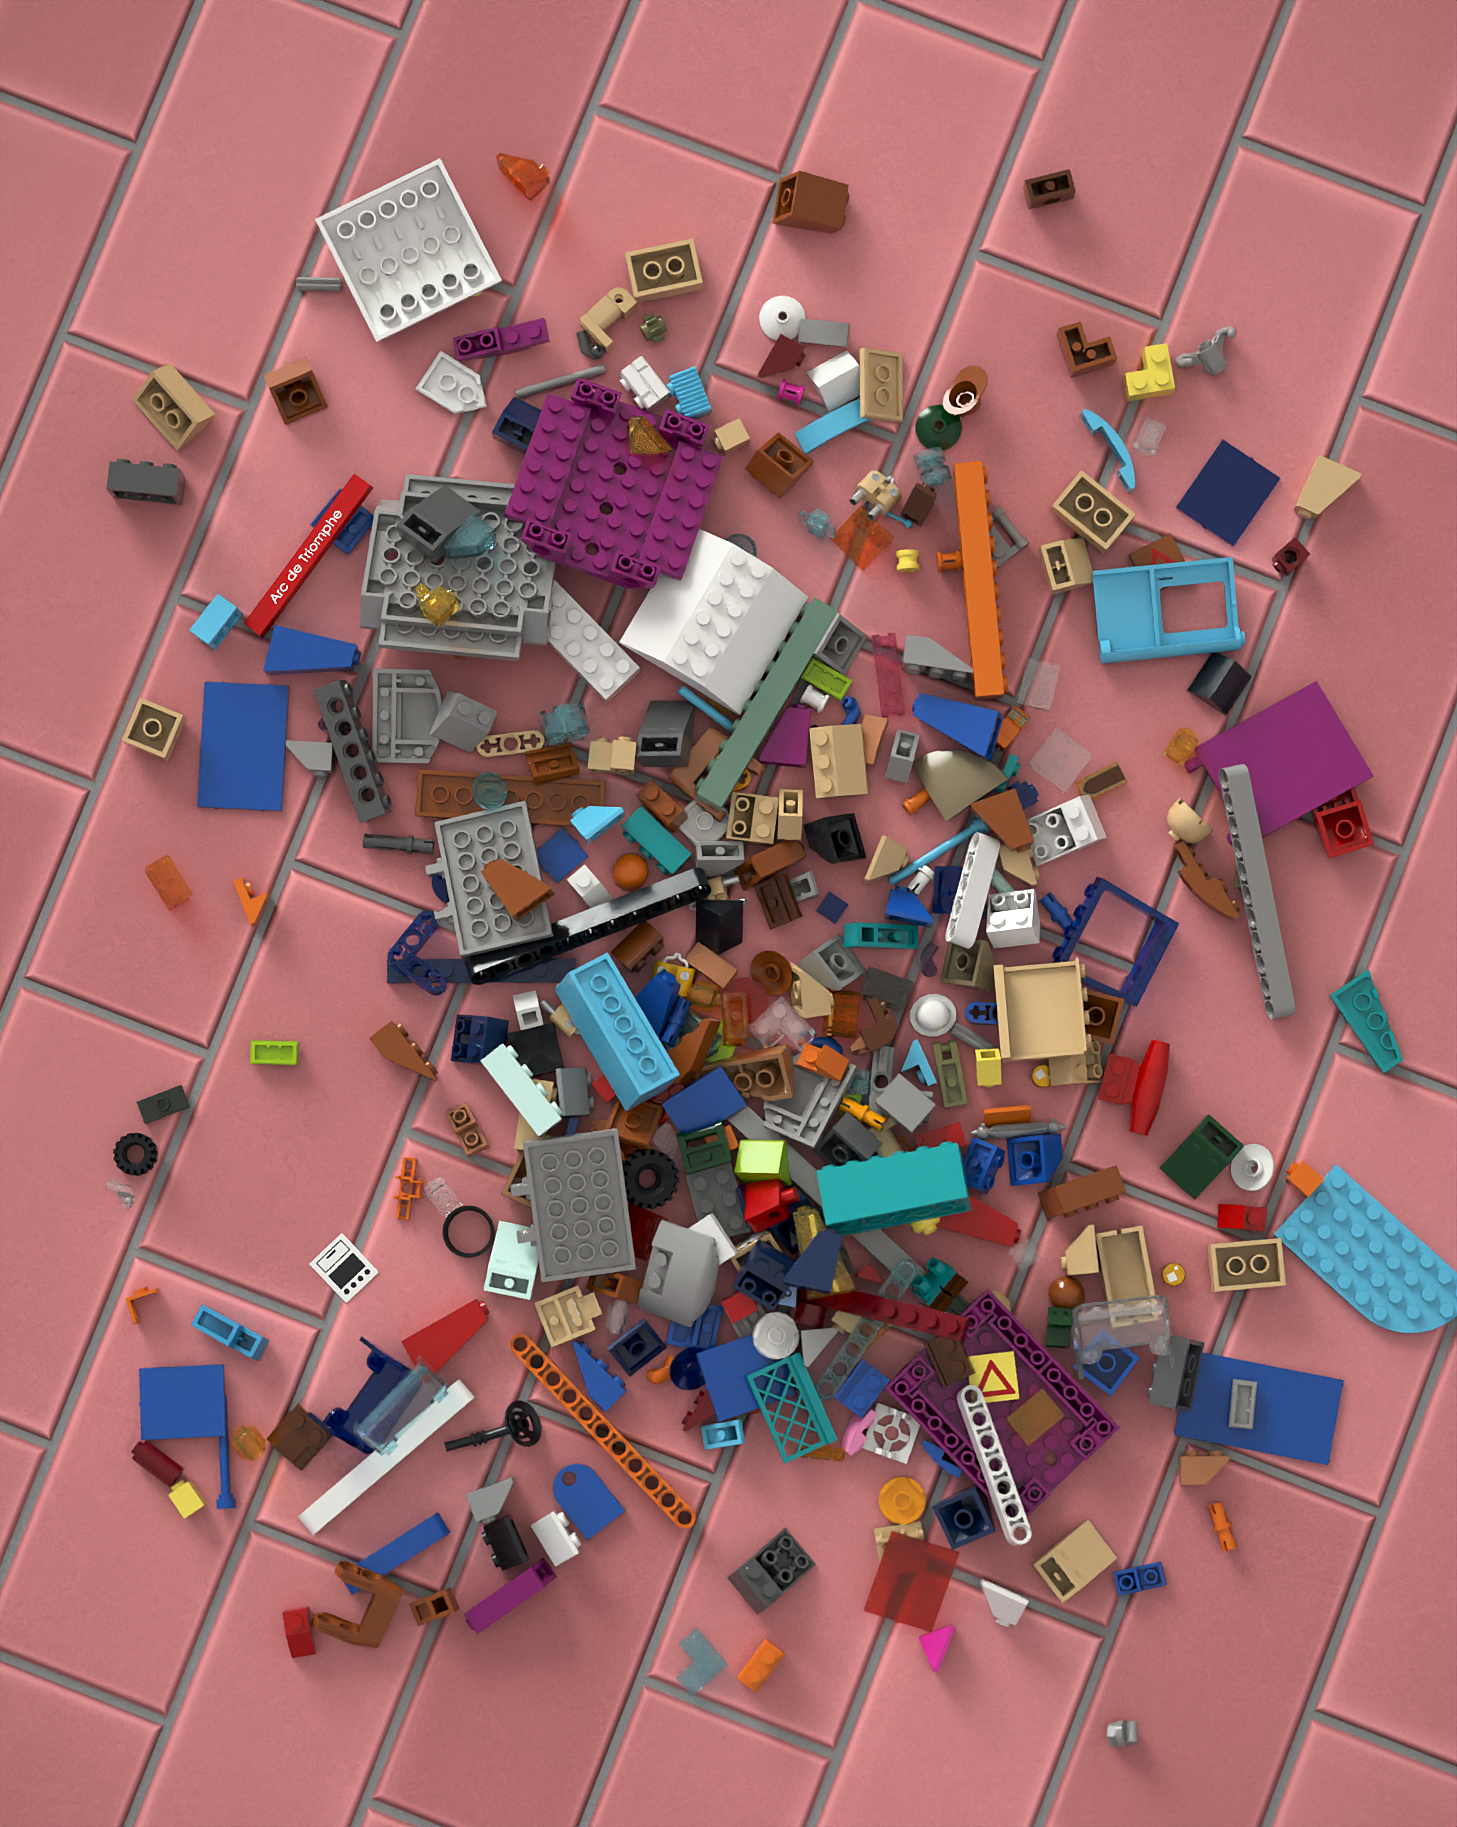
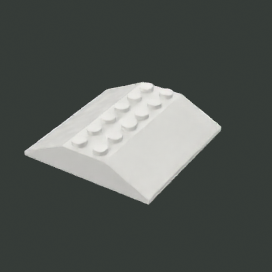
M441 159L433 161L315 219L376 342L502 282Z
M699 529L681 581L659 574L655 587L651 588L619 643L740 715L744 705L750 699L756 685L764 675L768 665L803 608L808 596L771 566L733 543Z

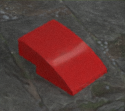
M1355 787L1311 811L1328 858L1374 845L1361 800L1358 799Z

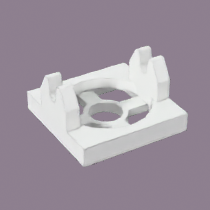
M877 1403L874 1410L877 1416L867 1430L865 1436L867 1440L862 1448L907 1464L920 1425L910 1414ZM894 1415L891 1424L885 1427L877 1424L883 1417ZM901 1418L907 1423L910 1435L901 1433L898 1427ZM890 1426L896 1427L899 1432L898 1437L895 1440L887 1439L885 1437L886 1428ZM874 1431L882 1433L885 1439L883 1448L875 1441ZM898 1440L907 1442L900 1450L890 1451L892 1443Z

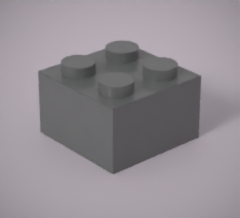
M847 1112L813 1151L828 1165L838 1167L853 1160H858L859 1162L867 1161L883 1143Z

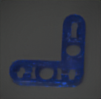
M423 911L417 915L392 946L387 958L389 965L394 970L429 994L438 996L443 994L447 988L445 976L416 956L438 927L434 913ZM429 919H431L432 925H425V927L422 929L424 935H422V933L420 932L421 928L423 927L422 920L428 921ZM411 935H416L419 937V942L416 945H409L406 943V939ZM403 945V947L406 949L402 954L403 961L397 960L396 962H394V955H401V953L403 952V948L401 946ZM414 966H421L424 969L420 976H414L410 971ZM428 973H430L429 978L434 982L440 980V987L434 986L432 988L431 981L427 979Z

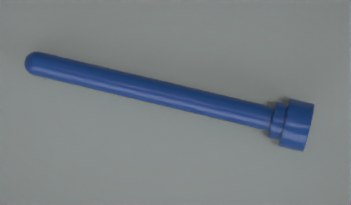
M226 1395V1436H219L221 1494H219V1499H216L217 1509L236 1508V1498H233V1494L230 1492Z

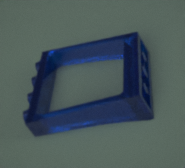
M1096 877L1094 883L1089 884L1084 891L1086 898L1083 904L1078 905L1074 910L1073 916L1076 918L1072 926L1068 925L1063 932L1065 939L1062 945L1056 947L1053 951V963L1068 962L1099 899L1106 890L1153 919L1155 924L1121 991L1087 976L1086 978H1081L1082 984L1101 993L1125 999V1004L1137 1007L1179 923L1104 878Z

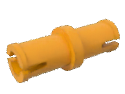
M848 1097L843 1099L842 1102L849 1105L850 1108L841 1104L839 1107L840 1111L850 1113L861 1124L864 1122L880 1132L884 1129L885 1126L877 1123V1120L886 1124L888 1118L870 1110V1107L867 1105L862 1106Z

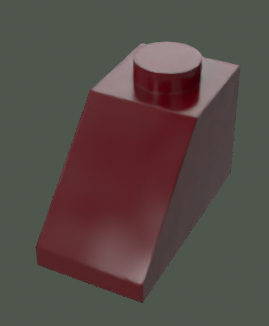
M780 334L757 377L765 378L790 371L795 365L799 367L806 354L802 353L805 347Z

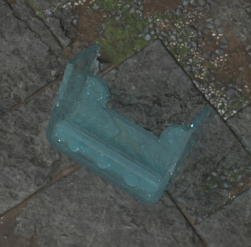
M419 1356L417 1358V1365L360 1424L357 1421L353 1425L354 1433L381 1456L385 1453L390 1455L398 1446L396 1441L435 1401L440 1403L447 1396L448 1382Z

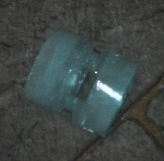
M942 447L927 449L913 457L917 470L922 471L920 474L922 483L935 487L952 479L948 465H944L946 458Z

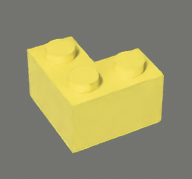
M1167 343L1144 347L1142 351L1144 370L1125 373L1123 378L1127 402L1172 395L1175 390Z

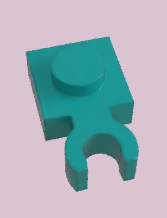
M1010 754L1002 771L1008 780L1011 775L1016 777L1021 764L1017 763L1019 757ZM1008 780L993 791L1003 793Z

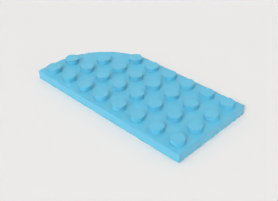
M1337 1164L1323 1178L1324 1181L1315 1191L1301 1202L1273 1234L1276 1238H1281L1282 1244L1354 1309L1377 1326L1395 1332L1419 1333L1438 1328L1457 1316V1272Z

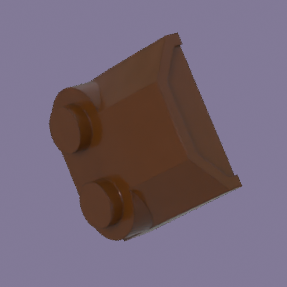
M298 1403L268 1436L267 1440L285 1458L302 1471L334 1435Z

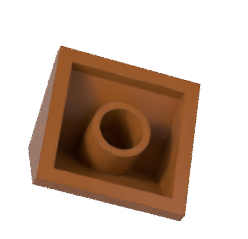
M1087 989L1088 1001L1083 1002L1084 1011L1089 1010L1090 1024L1085 1025L1086 1034H1091L1092 1040L1113 1045L1125 999Z

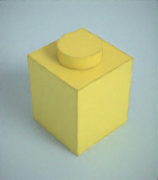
M999 1048L975 1050L978 1086L993 1087L1001 1085V1057Z
M182 1480L171 1487L173 1492L168 1496L184 1519L206 1505V1502L192 1481L185 1483Z

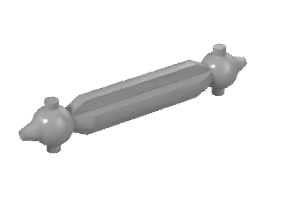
M1052 1118L1048 1124L1044 1122L993 1125L990 1128L985 1126V1123H981V1126L972 1131L971 1135L986 1141L989 1136L998 1139L1044 1135L1047 1132L1058 1134L1061 1130L1066 1129V1126L1059 1124L1055 1118Z

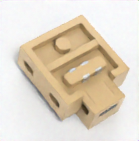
M579 1285L534 1303L551 1347L596 1330L592 1318L603 1314L595 1292L583 1296Z

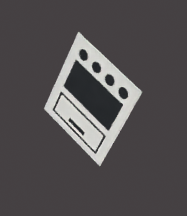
M343 1233L310 1263L313 1269L346 1303L379 1273Z

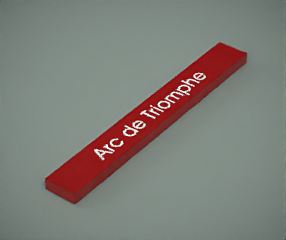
M353 474L246 619L244 624L264 638L373 490L370 484L356 474Z

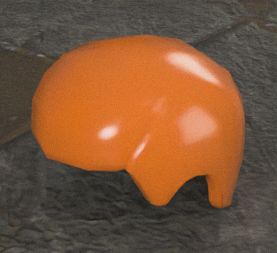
M627 853L617 859L613 867L612 876L615 884L620 889L632 892L644 885L649 869L646 861L640 855Z

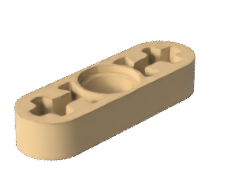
M536 730L485 736L477 745V750L484 758L525 754L526 751L543 748L545 740L543 735ZM533 735L537 739H541V742L537 743V747L533 748L531 744H524L526 749L521 750L522 744L519 737L524 736V741H530ZM496 739H501L500 747L502 752H498V747L491 748L490 753H486L485 749H481V746L485 745V741H489L490 745H496ZM506 739H516L518 745L515 750L509 751L505 749L504 742Z

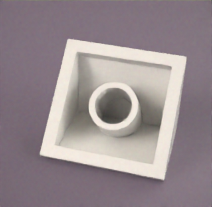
M847 350L806 372L829 413L860 396V366Z

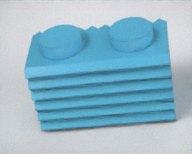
M695 366L669 376L670 383L666 385L670 391V396H676L678 404L675 405L677 413L692 419H698L712 413V408Z

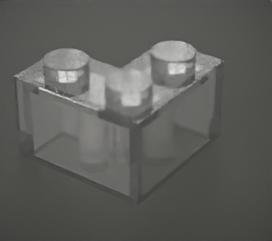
M782 996L747 1027L750 1034L764 1048L772 1047L785 1035L801 1051L805 1043H810L817 1036L814 1029Z

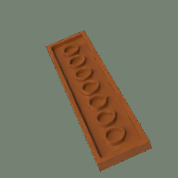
M418 769L415 816L450 819L526 801L531 824L573 827L570 822L573 819L571 815L580 807L584 809L588 806L604 807L606 781L556 778L534 783L532 776Z

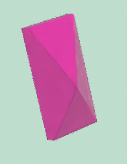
M946 1625L919 1637L934 1672L938 1673L955 1630L953 1625Z

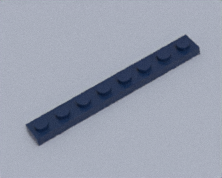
M387 959V983L472 982L465 967L466 959ZM547 959L488 983H559L568 972L576 969V959Z

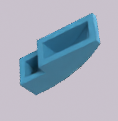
M203 1304L191 1326L257 1361H259L269 1342V1339Z

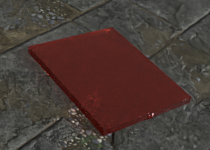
M891 1530L863 1610L894 1620L896 1623L900 1622L932 1632L959 1552L929 1543L927 1540H920Z

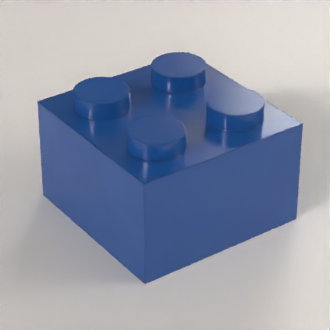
M1101 1329L1073 1368L1112 1396L1140 1357L1105 1330Z

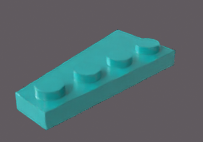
M1368 969L1329 995V997L1383 1074L1403 1061V1058Z

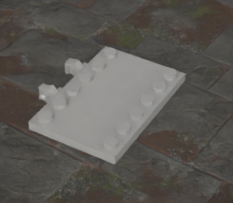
M526 801L434 822L441 858L437 859V863L425 866L426 873L429 878L432 875L442 876L443 880L446 879L450 902H447L448 907L443 908L442 911L437 912L434 910L435 920L438 923L449 921V924H454L459 952L462 958L553 936L547 901L516 922L481 873L487 863L492 860L497 861L500 858L542 881Z
M618 1129L523 1141L527 1177L522 1178V1183L510 1185L512 1197L526 1195L527 1200H531L534 1224H530L531 1229L520 1230L516 1233L518 1243L530 1242L531 1246H537L541 1281L549 1282L636 1269Z

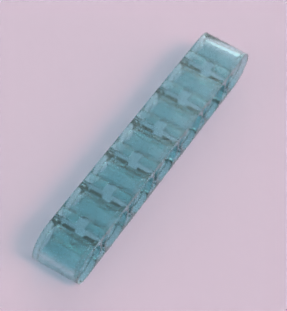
M902 1259L896 1265L877 1296L899 1301L917 1274V1264L912 1259ZM901 1265H910L913 1273L910 1276L902 1275L900 1272ZM889 1284L897 1285L899 1287V1294L896 1296L890 1295L887 1292V1286ZM863 1317L860 1319L816 1385V1391L821 1399L829 1400L836 1395L883 1325V1322ZM864 1323L870 1324L873 1328V1333L870 1335L863 1334L860 1326ZM856 1343L860 1348V1352L858 1354H851L847 1349L848 1344ZM838 1362L844 1363L847 1368L846 1373H837L834 1365ZM824 1382L831 1383L833 1385V1392L824 1393L821 1389V1384Z

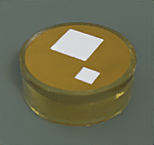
M1040 1064L1032 1070L1031 1081L1036 1087L1047 1088L1051 1085L1049 1065Z
M1168 1263L1161 1271L1162 1280L1169 1286H1178L1185 1280V1269L1178 1263Z

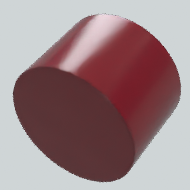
M798 1301L794 1322L822 1329L827 1308Z

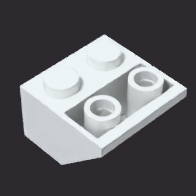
M1034 889L989 894L986 933L994 949L1039 943L1040 919Z
M557 1510L531 1525L555 1567L581 1551L579 1547L582 1545L576 1533L571 1534L566 1527L569 1522L564 1513L560 1512L558 1514Z

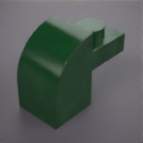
M1048 1307L1045 1347L1069 1349L1073 1323L1071 1308Z

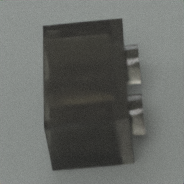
M869 966L859 995L864 996L862 1000L866 1002L877 997L878 1001L883 1000L887 1009L898 1012L899 1008L904 1010L913 981Z

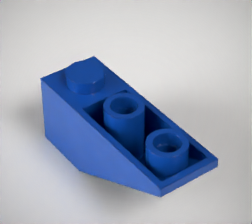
M575 1341L573 1346L588 1394L601 1408L607 1411L626 1392L623 1388L626 1383L618 1375L612 1377L607 1372L609 1367L600 1358L595 1360L590 1355L592 1350L583 1341L580 1344Z

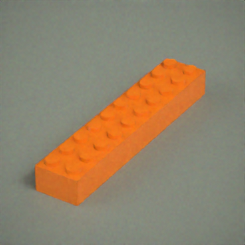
M982 460L954 463L953 480L971 668L973 669L974 701L1003 698L1004 692L1008 690L1007 676H1002V669L1006 667L1005 653H1000V646H1003L1004 643L1003 630H998V623L1001 620V608L996 606L995 602L999 597V586L993 580L997 573L996 559H991V553H994L995 544L994 536H989V530H992L993 527L992 514L987 513V507L990 504V491L985 490L984 485L987 484L988 470L987 466L983 467Z

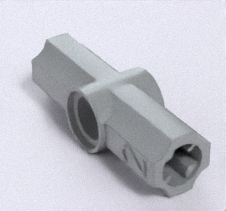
M889 1046L873 1052L868 1104L870 1110L888 1118V1115L874 1103L892 1082L894 1047ZM881 1075L887 1079V1086L885 1088H878L874 1084L877 1076Z

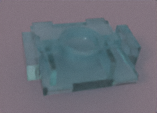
M815 508L811 515L804 511L798 513V516H800L799 522L807 525L809 533L821 539L825 535L836 539L835 526L831 525V520H829L830 514Z

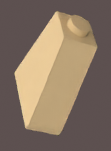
M1319 455L1314 462L1294 510L1298 511V515L1303 518H1317L1359 480L1362 473Z

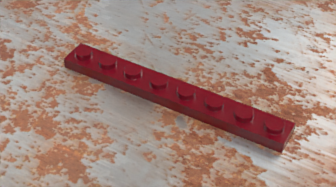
M832 1285L830 1295L799 1288L796 1298L799 1302L963 1343L971 1320L967 1317Z

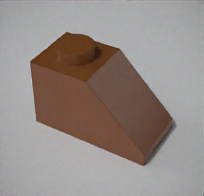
M613 1272L591 1275L586 1288L637 1304L639 1292L644 1282Z

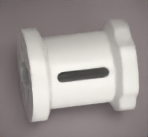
M809 684L800 703L810 705L817 709V713L820 714L830 695H823L814 690L813 686Z

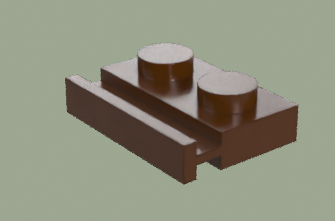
M786 873L754 885L770 929L803 917Z
M937 1337L924 1343L943 1387L976 1373L962 1342Z

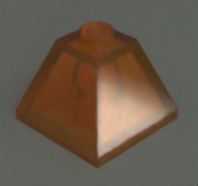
M502 153L496 156L498 169L529 201L550 183L548 176L550 172L543 164L540 163L538 165L534 160Z

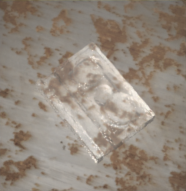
M1027 658L1017 704L1050 712L1061 665Z

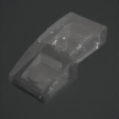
M665 1121L657 1128L652 1141L663 1153L668 1155L669 1159L675 1162L674 1165L683 1173L686 1169L677 1140V1132Z

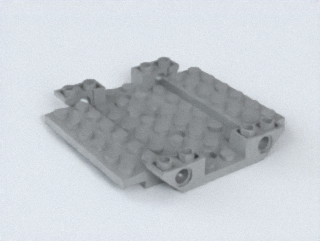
M406 474L400 501L381 499L374 512L361 592L360 615L361 628L381 630L378 643L379 648L519 661L522 640L523 644L547 646L553 605L551 595L556 563L539 557L520 540L525 528L524 524L503 517L515 484ZM446 485L479 509L481 513L443 554L444 562L441 565H434L431 559L400 537L397 524L415 505ZM390 552L398 554V557L393 561L385 559L386 555ZM482 561L491 563V566L486 570L478 567ZM529 565H534L538 568L533 574H527L524 570Z

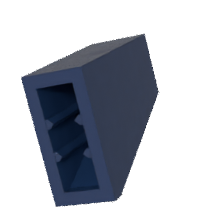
M825 1228L824 1232L818 1231L784 1277L783 1285L830 1295L843 1237L838 1235L839 1231Z

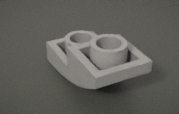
M801 319L798 342L848 347L850 324Z

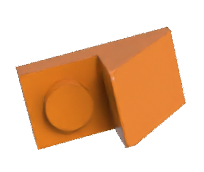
M243 878L234 880V885L248 921L252 927L256 926L270 898V894L265 893L251 898L254 895V891L250 882L245 883Z
M805 1043L796 1064L799 1068L841 1082L850 1061L827 1045H823L821 1049Z

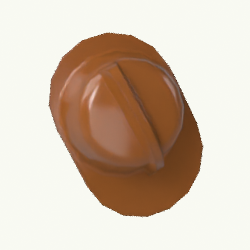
M972 365L958 373L943 397V406L948 413L965 417L979 409L981 396L987 386L988 376L985 370L980 366Z

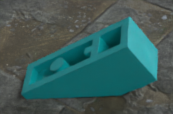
M863 922L843 924V948L919 949L918 925Z

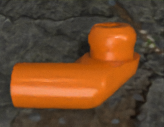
M667 1355L664 1366L656 1370L650 1369L647 1373V1379L652 1381L653 1384H660L671 1379L678 1358Z

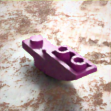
M540 318L500 329L495 327L455 337L453 341L457 360L465 361L529 350L532 346L550 342L546 319Z

